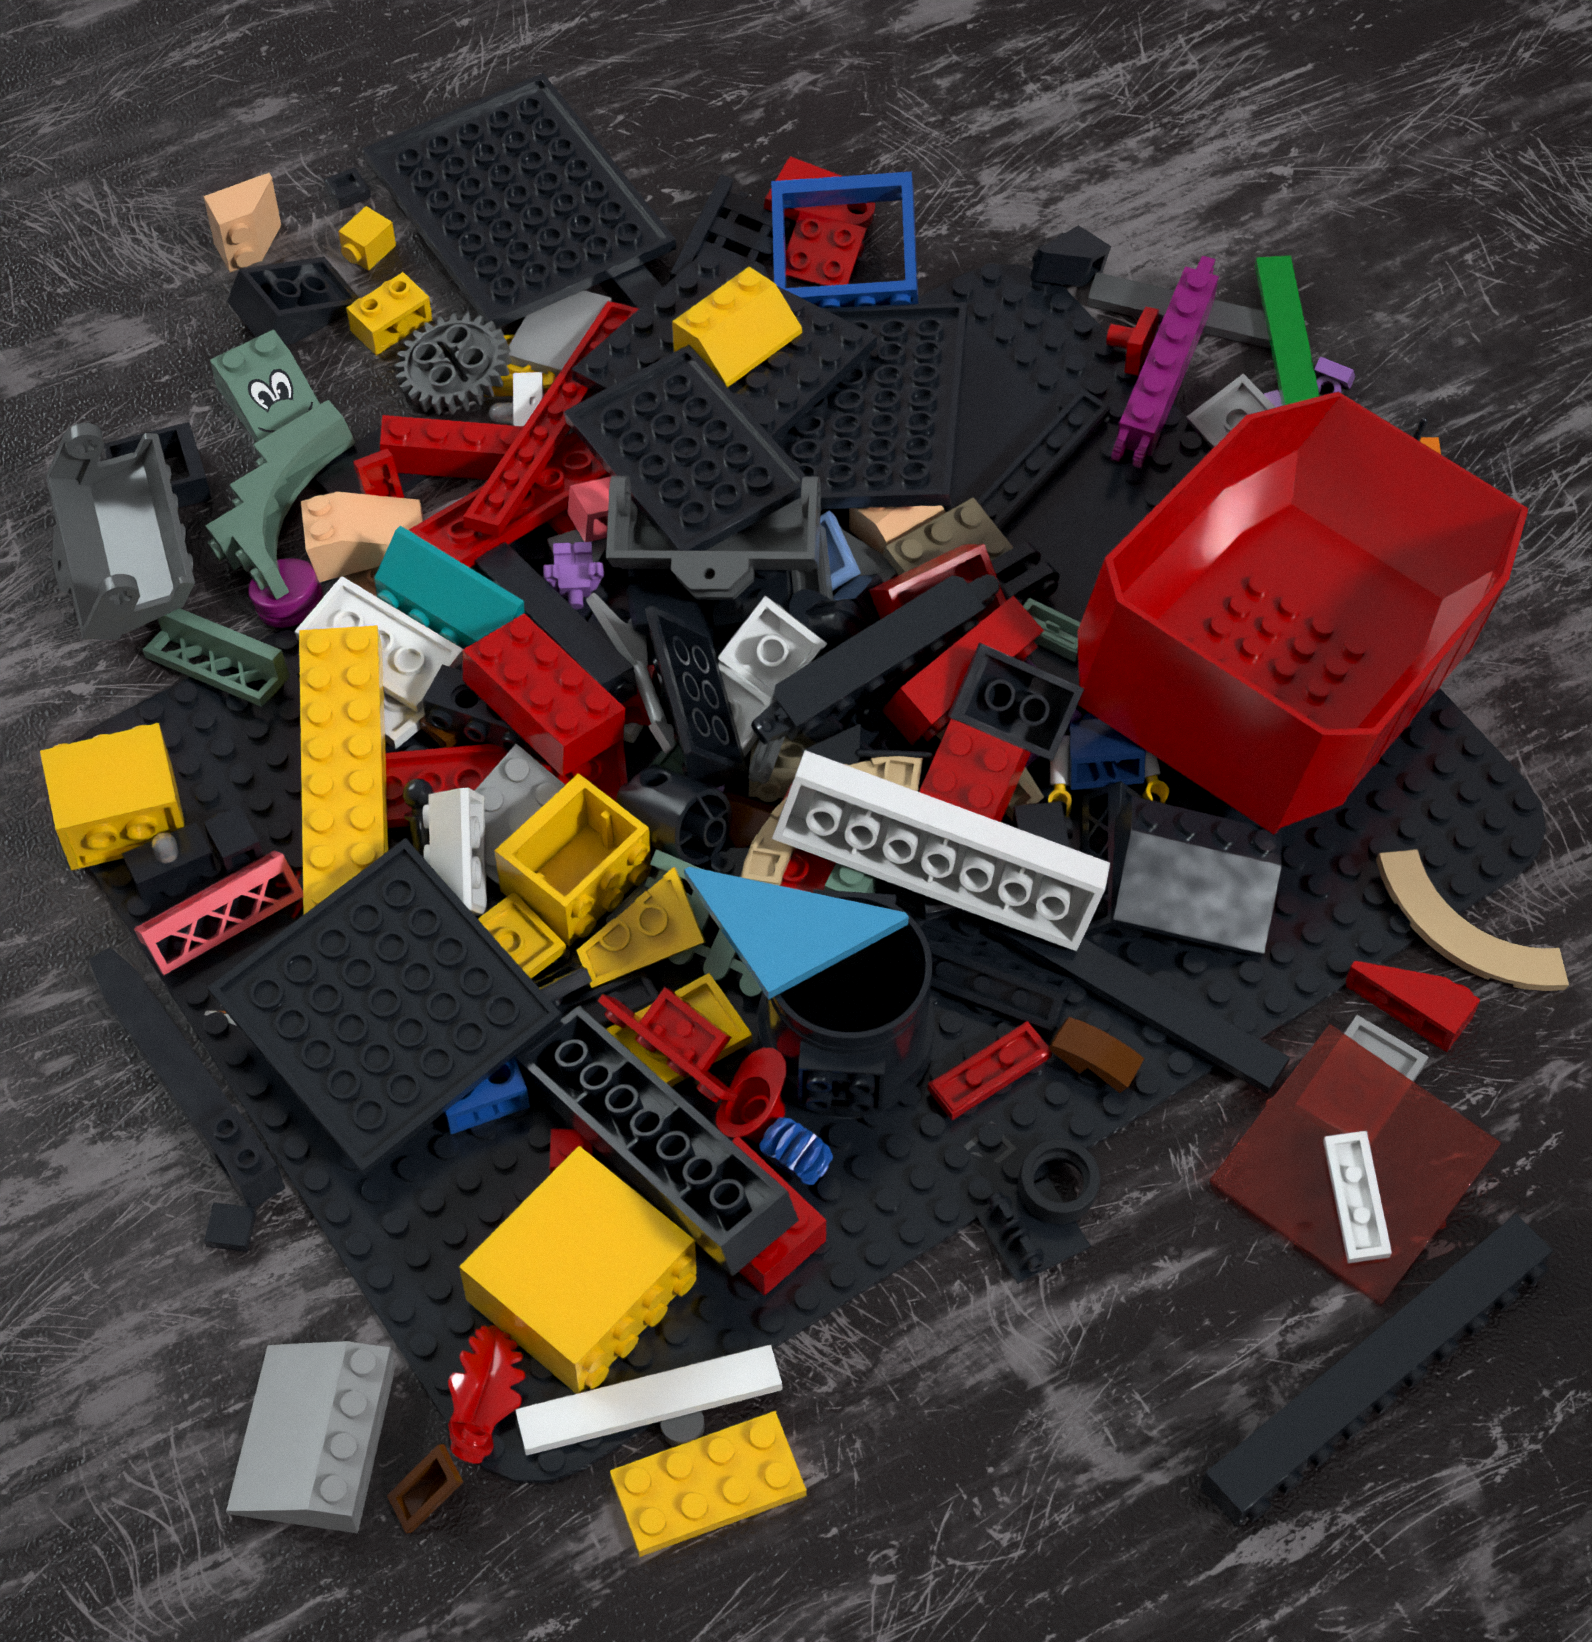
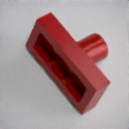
M1145 306L1135 328L1110 324L1106 344L1127 349L1124 373L1139 375L1157 334L1159 309Z
M388 448L353 461L362 494L404 498L394 459Z

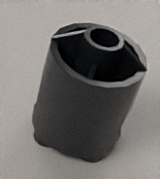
M653 764L649 768L640 771L630 783L623 784L617 793L618 804L649 828L650 848L657 849L689 864L700 865L711 860L721 850L728 837L732 823V807L728 797L716 788L658 764Z

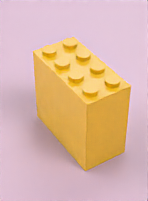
M580 1146L459 1266L466 1300L503 1332L508 1333L512 1340L516 1341L518 1345L576 1394L585 1392L589 1387L591 1389L597 1388L608 1375V1367L618 1356L621 1358L626 1357L636 1346L639 1340L637 1336L648 1325L653 1327L658 1324L667 1312L668 1303L677 1294L679 1296L685 1295L697 1278L695 1240Z

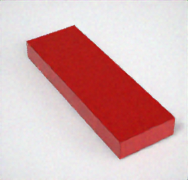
M1027 1021L929 1082L927 1090L948 1117L953 1120L1050 1059L1052 1051L1048 1049V1045Z

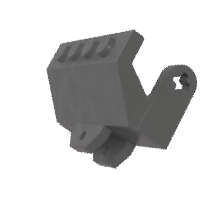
M80 423L70 427L64 433L46 475L57 525L53 538L52 562L58 589L73 596L82 639L119 640L122 634L133 631L184 606L195 585L192 573L193 558L190 553H187L185 526L179 520L177 512L178 497L172 492L170 484L171 469L168 464H165L159 435L145 433L135 452L100 462L98 459L104 448L101 429L95 424Z
M611 476L606 558L612 567H621V569H671L676 575L677 580L695 599L735 600L754 582V570L819 569L820 477L803 476L801 498L706 551H673L632 502L629 476Z

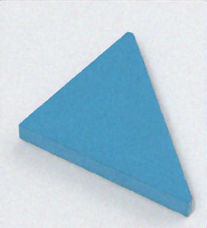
M694 867L684 869L685 879L768 1000L908 925L909 917L905 912Z

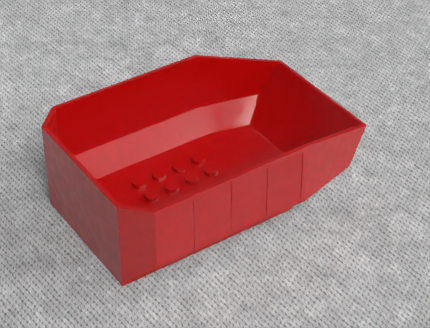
M1340 392L1246 415L1105 557L1077 631L1079 686L1084 688L1077 705L1275 835L1282 827L1343 805L1350 793L1370 769L1378 763L1380 757L1400 733L1409 726L1412 719L1431 696L1439 690L1443 682L1466 654H1469L1510 578L1529 508Z

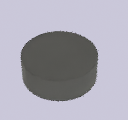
M701 1411L660 1421L662 1436L673 1447L701 1438L704 1434V1417Z

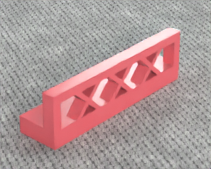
M272 851L134 928V931L140 942L147 946L161 974L165 975L302 898L303 890L284 854ZM282 873L292 892L279 899L264 896L269 879ZM259 886L257 894L248 892ZM241 895L256 898L251 915L244 919L229 916L233 900ZM262 900L270 902L269 905L260 909ZM224 905L222 914L214 912V910ZM205 915L220 918L216 934L208 939L193 936L198 919ZM227 920L235 922V924L225 929ZM189 925L187 933L178 932V930ZM169 935L185 938L180 955L166 962L156 943ZM191 941L200 942L196 946L189 949Z

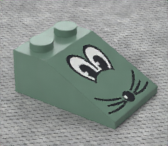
M274 329L210 360L216 388L255 442L260 441L320 405L292 353Z

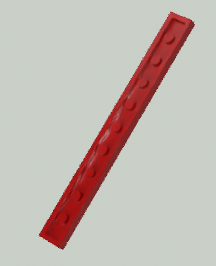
M607 301L464 514V528L496 537L501 535L569 431L570 426L565 422L564 411L590 398L594 393L593 390L572 380L571 369L639 310L638 308Z

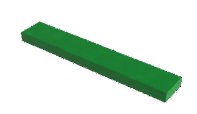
M1291 256L1256 257L1255 270L1282 406L1319 397Z

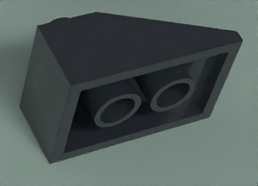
M325 257L239 269L227 302L255 337H259L274 329L283 343L288 345L294 344L348 315L347 307L353 304L359 297Z
M979 643L948 717L1053 761L1084 688Z

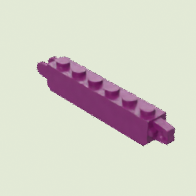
M1202 255L1196 269L1184 267L1120 420L1117 440L1111 459L1120 461L1125 449L1135 451L1133 466L1141 468L1146 456H1152L1212 310L1219 276L1213 275V266L1216 259Z

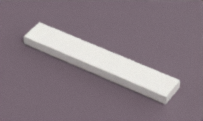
M767 1345L515 1410L527 1456L782 1390V1382L772 1347Z

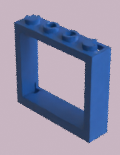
M912 172L771 181L774 283L777 286L820 308L918 304ZM902 201L905 281L787 288L785 208Z

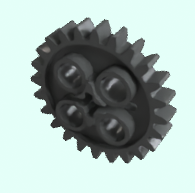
M453 313L449 322H445L440 316L437 319V325L434 327L427 322L424 323L426 331L421 333L414 330L413 335L416 340L404 341L403 343L407 351L397 353L400 362L395 364L398 372L396 378L405 398H410L413 406L421 404L424 412H427L433 406L437 415H440L445 407H448L451 415L456 412L457 406L462 405L465 411H469V403L472 401L482 405V395L485 394L493 397L494 393L491 387H502L504 385L501 376L509 375L507 365L512 363L509 355L511 351L502 330H496L493 321L485 324L483 316H479L472 321L470 313H466L462 320H458L456 314ZM439 346H445L456 367L461 369L467 382H463L459 378L451 361L445 357L443 350Z

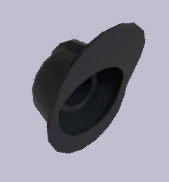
M802 589L793 594L788 603V613L827 643L824 649H822L826 653L872 625L865 619V615L858 604L851 599H829L811 589Z

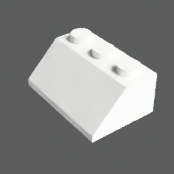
M458 788L428 794L429 805L423 806V824L425 829H429L430 845L424 846V859L475 916H482L487 912L484 796L470 788Z

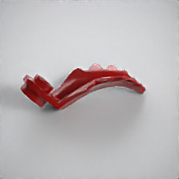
M495 1325L489 1327L481 1326V1329L475 1330L476 1337L471 1336L469 1338V1345L473 1353L461 1351L459 1355L465 1373H452L448 1380L454 1405V1412L448 1424L449 1435L452 1441L450 1450L458 1458L475 1464L481 1463L485 1456L491 1454L494 1447L492 1439L494 1426L521 1405V1395L511 1389V1386L525 1378L523 1370L511 1366L523 1359L521 1352L512 1351L518 1347V1344L514 1340H509L510 1335L502 1332Z

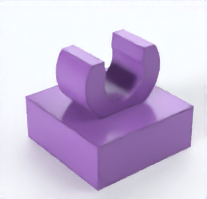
M1323 357L1319 358L1314 369L1316 377H1318L1319 393L1325 384L1334 386L1333 393H1342L1341 387L1350 390L1355 379L1353 369Z

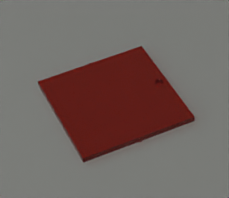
M1329 1024L1275 1096L1266 1100L1265 1109L1218 1168L1209 1183L1379 1306H1382L1437 1230L1445 1228V1219L1500 1147L1501 1142ZM1367 1131L1392 1254L1389 1258L1347 1263L1323 1140L1325 1136Z

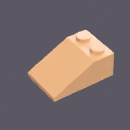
M334 492L301 501L306 552L319 582L379 567L395 530L399 526L409 530L423 522L421 503L417 499Z

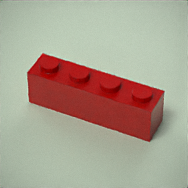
M382 415L380 451L388 448L393 456L397 473L488 480L523 426Z

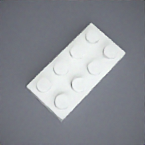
M341 576L294 631L297 639L299 640V630L378 625L383 648L384 693L419 713L423 709L422 699L441 665L456 668L463 660V649Z

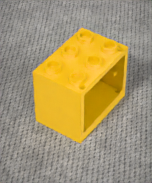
M159 723L139 725L130 730L109 735L100 734L92 739L71 744H58L53 748L40 751L55 829L71 871L122 859V853L185 827L174 772Z
M579 773L494 850L500 891L506 896L515 892L569 947L579 937L585 938L594 929L597 920L607 911H614L622 902L624 895L634 885L639 886L650 875L652 869L650 865L649 828Z

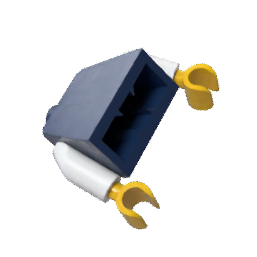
M1091 713L1085 714L1081 720L1070 723V734L1063 736L1053 761L1050 760V785L1054 786V791L1049 795L1048 803L1064 802L1067 805L1066 816L1070 814L1072 803L1071 796L1066 791V786L1070 785L1071 790L1106 787L1119 781L1126 785L1144 783L1146 778L1147 787L1142 797L1153 801L1151 793H1156L1159 795L1161 803H1165L1167 800L1169 788L1164 782L1158 780L1157 776L1161 772L1156 756Z

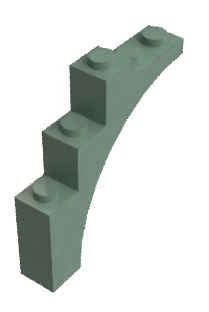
M329 400L253 444L260 457L255 460L258 468L230 484L236 496L231 501L234 509L205 525L212 537V540L207 543L217 560L221 561L225 558L233 570L242 566L246 572L249 571L261 591L267 588L276 600L289 593L280 575L276 558L278 536L285 516L296 497L309 481L334 458L356 444L344 417Z

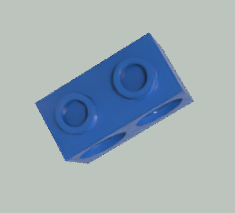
M515 1057L443 1113L451 1134L530 1107L527 1087ZM496 1077L508 1078V1080L502 1084L491 1083V1081Z

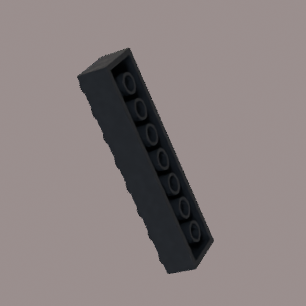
M580 1006L576 1007L515 1056L528 1086L732 1276L799 1221L790 1195L782 1185Z

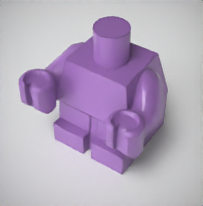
M574 542V544L554 543V564L543 566L544 580L563 598H568V603L575 610L583 608V597H589L591 591L597 589L604 576L603 562H593L592 542Z

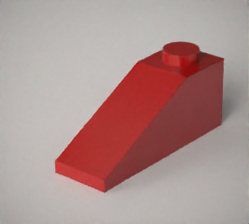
M1354 961L1345 981L1347 982V988L1445 1052L1451 1048L1473 1019L1480 999L1474 996L1466 986L1456 984L1446 977Z

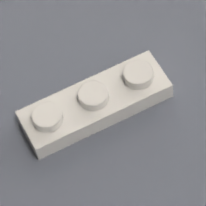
M1367 1131L1325 1136L1323 1143L1347 1263L1389 1258L1392 1252Z

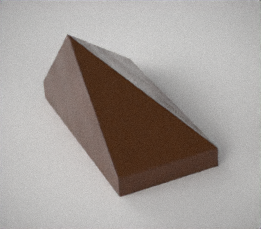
M724 789L721 792L728 797L732 807V823L728 835L735 848H745L752 844L755 836L777 806Z
M437 1445L387 1495L405 1533H412L463 1483L445 1445Z

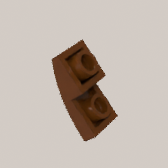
M1071 1017L1065 1019L1048 1047L1050 1051L1079 1074L1089 1068L1119 1093L1129 1087L1145 1059L1132 1048L1108 1033Z

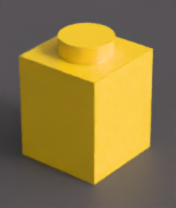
M367 206L338 231L342 255L350 263H357L368 271L396 246L393 222Z

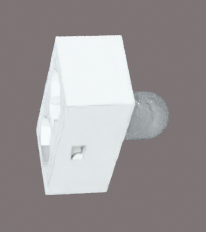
M542 372L513 373V402L494 404L489 411L491 420L496 424L524 426L544 397Z

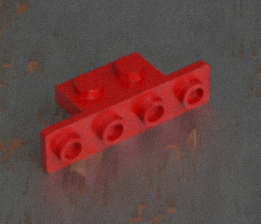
M666 987L663 988L642 1019L616 998L604 994L601 995L598 1002L607 1008L604 1015L611 1022L623 1029L626 1025L631 1027L638 1033L634 1039L647 1050L653 1053L657 1049L669 1058L666 1061V1065L685 1078L690 1074L700 1082L697 1089L703 1095L714 1102H717L719 1099L731 1102L735 1100L737 1094L708 1072L711 1065L732 1038L730 1035Z

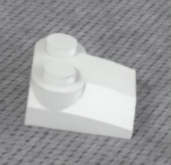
M765 595L725 646L718 659L758 686L769 696H772L777 683L810 664L827 643Z

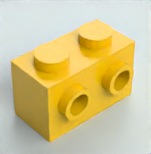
M404 272L391 280L385 281L380 287L366 296L355 300L353 304L347 307L350 331L376 356L413 333L414 330L416 331L424 326V323L432 321L429 296Z

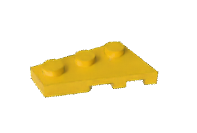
M676 867L669 870L662 879L648 891L641 894L634 900V903L616 918H613L576 950L582 966L587 968L592 979L589 982L591 988H596L706 943Z

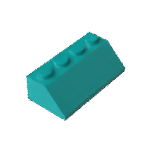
M402 526L395 530L374 578L377 598L462 649L467 648L525 613L524 601Z

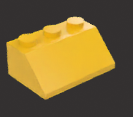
M751 267L746 268L672 321L674 352L690 345L727 388L802 333L800 323L777 285Z

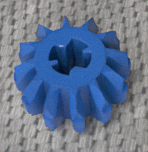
M778 1117L776 1122L770 1125L763 1136L765 1137L759 1144L763 1156L768 1158L781 1171L803 1184L814 1185L818 1178L822 1177L829 1168L828 1164L833 1158L830 1147L823 1143L822 1139L791 1118Z

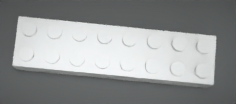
M806 750L800 761L772 837L776 841L1077 951L1103 896L1110 863Z

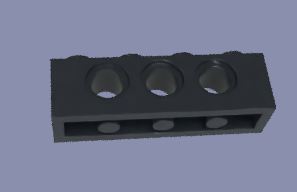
M441 665L422 699L426 722L439 730H452L466 735L475 742H487L502 747L507 752L517 744L533 758L538 759L547 766H551L463 681V671Z

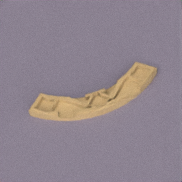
M904 756L871 758V761L847 766L918 792L923 758ZM787 797L772 811L769 819L755 836L745 858L741 878L781 886L787 865L797 849L772 839Z
M1418 850L1378 854L1376 861L1380 875L1394 904H1398L1402 912L1410 920V926L1442 956L1484 979L1489 980V978L1513 984L1516 988L1556 991L1565 990L1568 987L1569 983L1560 948H1535L1513 944L1491 936L1467 922L1436 891L1421 863Z

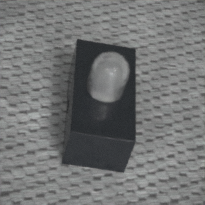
M197 822L171 833H159L152 841L122 853L127 870L142 900L216 868L212 852Z

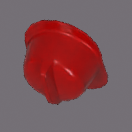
M761 1048L751 1053L740 1065L729 1087L737 1094V1097L733 1102L723 1100L716 1114L718 1130L726 1137L736 1138L737 1136H744L751 1142L760 1143L765 1137L763 1135L769 1126L773 1125L778 1117L784 1118L785 1104L780 1093L787 1076V1063L781 1052L774 1048Z

